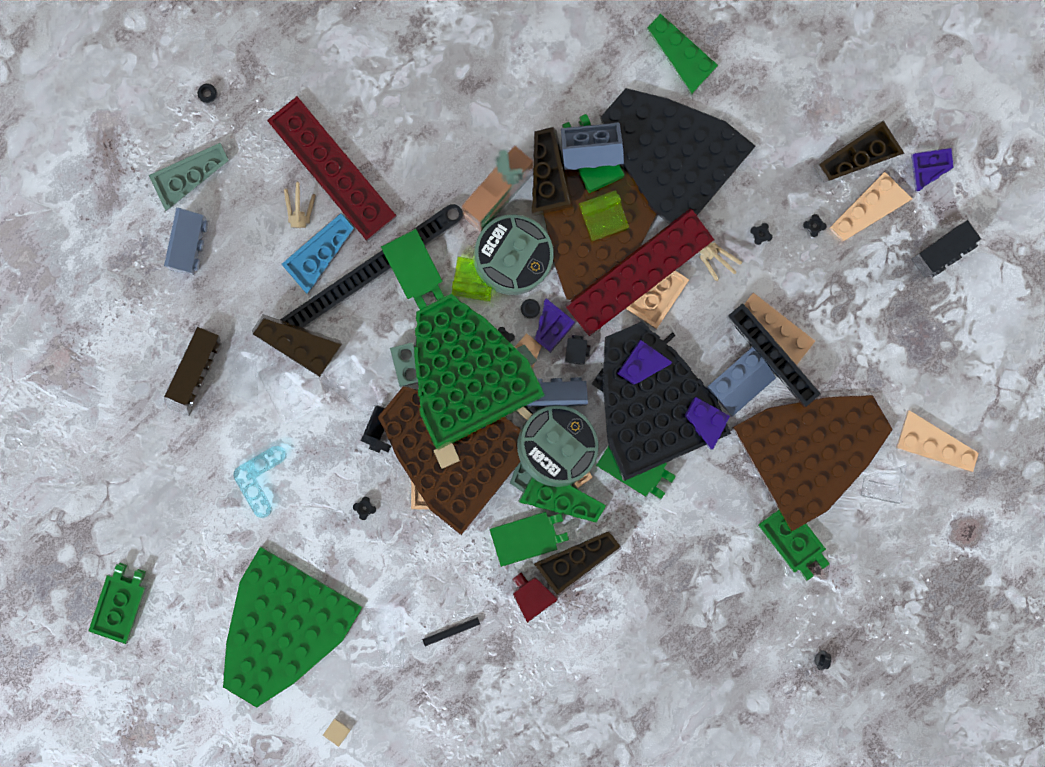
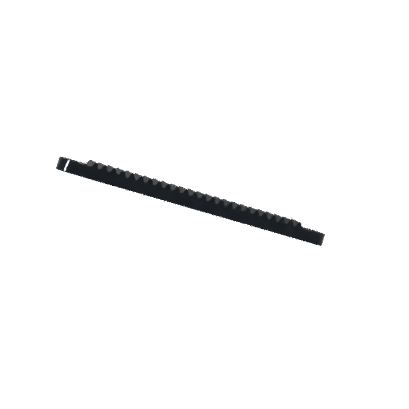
M450 204L415 227L425 247L460 223L463 218V211L458 205ZM451 209H455L459 213L458 218L455 220H451L447 216ZM380 251L280 320L306 328L323 315L329 313L336 306L354 296L389 270H392L383 251Z

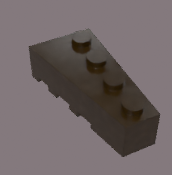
M883 120L856 136L813 167L822 181L827 182L905 153Z
M554 127L534 131L532 214L536 216L573 207L557 130Z
M262 314L252 329L254 336L319 377L342 345L338 339L315 333Z
M200 327L196 328L164 395L168 408L187 416L190 415L199 391L205 383L207 372L213 366L215 353L218 354L221 349L222 343H220L219 335Z
M607 531L533 564L557 596H560L621 550L622 547L610 531Z

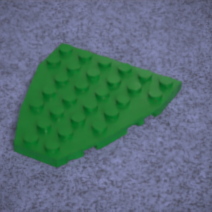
M449 294L416 311L417 327L415 328L416 347H414V358L419 387L420 415L437 450L545 396L527 358L503 337L486 318L476 313L465 303H462L454 295Z
M260 547L239 582L226 641L223 688L256 708L296 683L336 648L346 637L363 607L265 548Z

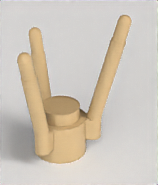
M296 182L295 211H293V215L288 190L284 189L288 223H290L291 228H306V224H310V215L316 195L312 194L305 216V212H300V183Z
M711 242L699 252L701 254L699 258L705 263L715 281L719 279L707 258L711 261L715 257L728 270L736 274V270L718 253H722L739 265L742 262L720 248L715 242Z

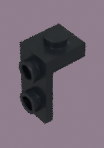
M378 405L373 410L361 441L369 444L370 450L377 453L383 450L389 453L392 445L380 441L384 428L378 416L385 408Z

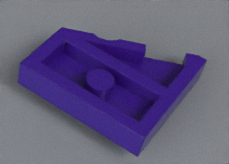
M952 148L911 154L915 191H921L929 183L934 182L942 174L954 168Z
M546 298L535 341L551 353L576 323Z
M640 340L617 374L635 385L667 367L672 362Z
M696 397L685 414L690 423L694 425L699 436L706 442V446L713 450L730 416Z

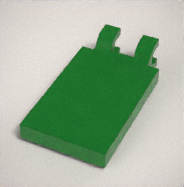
M587 114L579 117L580 121L578 123L580 126H591ZM569 122L562 124V128L572 127ZM619 164L616 166L607 165L596 168L576 169L588 193L624 178V173Z
M416 228L380 246L407 299L413 297L419 309L427 306L422 295L430 291L433 292L437 301L444 297L438 286L443 281Z
M609 446L596 464L598 468L641 495L647 497L651 493L660 500L665 495L664 491L656 487L661 478L663 477L672 483L676 477L664 469L667 463H664L623 481Z
M777 510L758 525L792 572L795 573L799 570L806 581L814 576L808 569V566L814 561H817L822 569L830 564L822 554L826 548L807 523L791 531L781 512Z
M543 512L489 529L500 566L503 567L558 550L557 543L569 540L567 532L556 535L553 524L563 521L562 514L548 517L547 513Z
M119 563L116 564L113 576L110 574L106 576L88 632L127 644L146 587L141 585L146 571L141 569L135 570L133 579L123 576L127 565Z

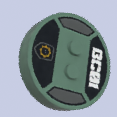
M505 215L492 220L479 234L473 252L474 265L479 277L491 289L506 295H520L532 291L546 278L553 263V246L547 232L536 221L521 215Z
M549 406L533 414L523 425L517 443L519 459L527 473L538 482L553 487L568 486L583 478L594 466L599 448L597 434L590 421L577 410L566 406Z

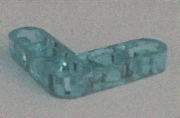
M280 446L271 447L240 465L234 471L233 476L252 511L259 518L268 517L272 512V506L256 478L285 461L287 453ZM274 450L282 451L281 459H272L271 462L273 464L270 466L269 460L265 455L268 454L270 458L274 455ZM258 459L264 460L266 464L265 468L261 471L255 468V462ZM241 469L248 472L246 478L248 481L252 479L253 483L243 487L242 484L246 483L245 480L238 478ZM251 486H255L258 489V495L254 498H251L247 493L248 488ZM262 496L263 500H260V503L263 506L267 505L266 514L263 512L259 513L258 509L260 506L258 503L253 505L252 501L258 500Z

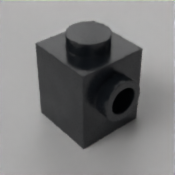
M572 335V338L567 339L565 363L585 364V357L590 356L591 345H587V340H583L584 336Z

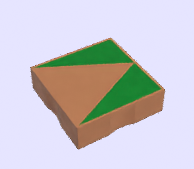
M515 145L508 152L510 170L522 169L523 180H519L518 184L511 185L503 182L502 174L497 172L496 166L462 205L464 218L480 232L488 223L494 220L533 175V160Z

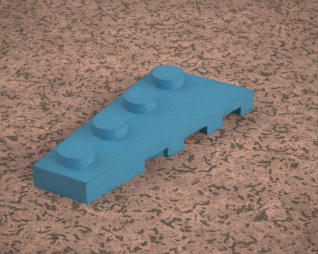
M339 214L281 264L307 295L354 230L353 226L342 214Z

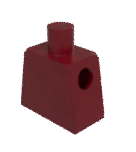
M521 572L512 578L519 588L513 592V596L527 623L558 600L536 577L528 581Z

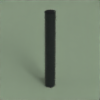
M477 617L422 640L426 647L481 624Z

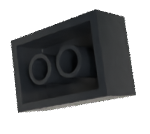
M966 220L911 258V260L924 278L929 275L933 278L946 269L944 265L950 266L962 258L961 253L965 255L977 248V242L981 240V237L970 222Z

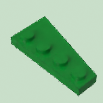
M661 13L647 27L648 32L692 95L718 65Z
M533 477L529 480L518 500L519 503L596 523L606 507L605 504L571 485L562 487L548 486L538 482Z

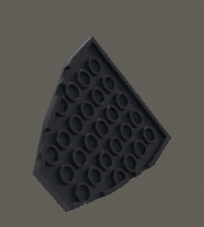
M628 88L623 90L600 118L602 124L620 123L624 164L622 165L629 176L634 179L640 193H643L651 210L668 224L672 223L690 208L698 216L756 147L724 120L671 99Z
M639 322L606 336L604 342L602 383L607 441L623 481L707 445L695 430L694 425L685 416L695 397L722 411L715 395L710 393L703 385L702 380L697 378L676 350L661 340V337L652 332L644 322ZM641 340L672 363L633 385L617 373ZM727 423L719 439L731 434Z

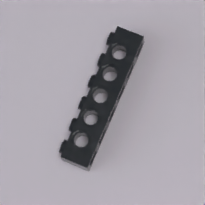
M743 303L726 317L751 347L765 360L770 369L803 407H807L821 395Z

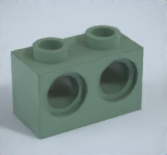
M413 342L390 348L400 387L418 383L416 377L414 379L406 378L407 370H416L415 346ZM410 350L412 353L411 358L403 360L401 358L402 351Z

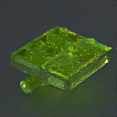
M616 190L579 203L591 241L629 229L620 203L621 199Z
M457 257L451 294L455 297L490 302L492 287L487 286L479 277L474 260Z

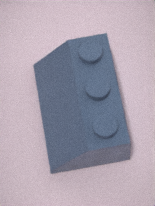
M620 123L561 128L564 170L624 164Z
M176 207L164 263L165 267L172 271L191 275L198 271L200 266L198 255L199 251L202 252L204 247L202 236L203 232L206 233L208 228V221H206L204 215Z
M752 347L706 388L715 395L717 401L733 417L775 380L776 377L765 360Z
M581 377L570 378V381L562 382V378H551V382H543V379H538L545 396L528 404V407L587 406V381H582Z

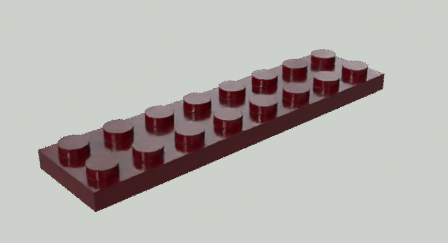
M298 96L267 120L366 241L397 217Z
M690 208L565 306L587 335L591 336L715 239Z

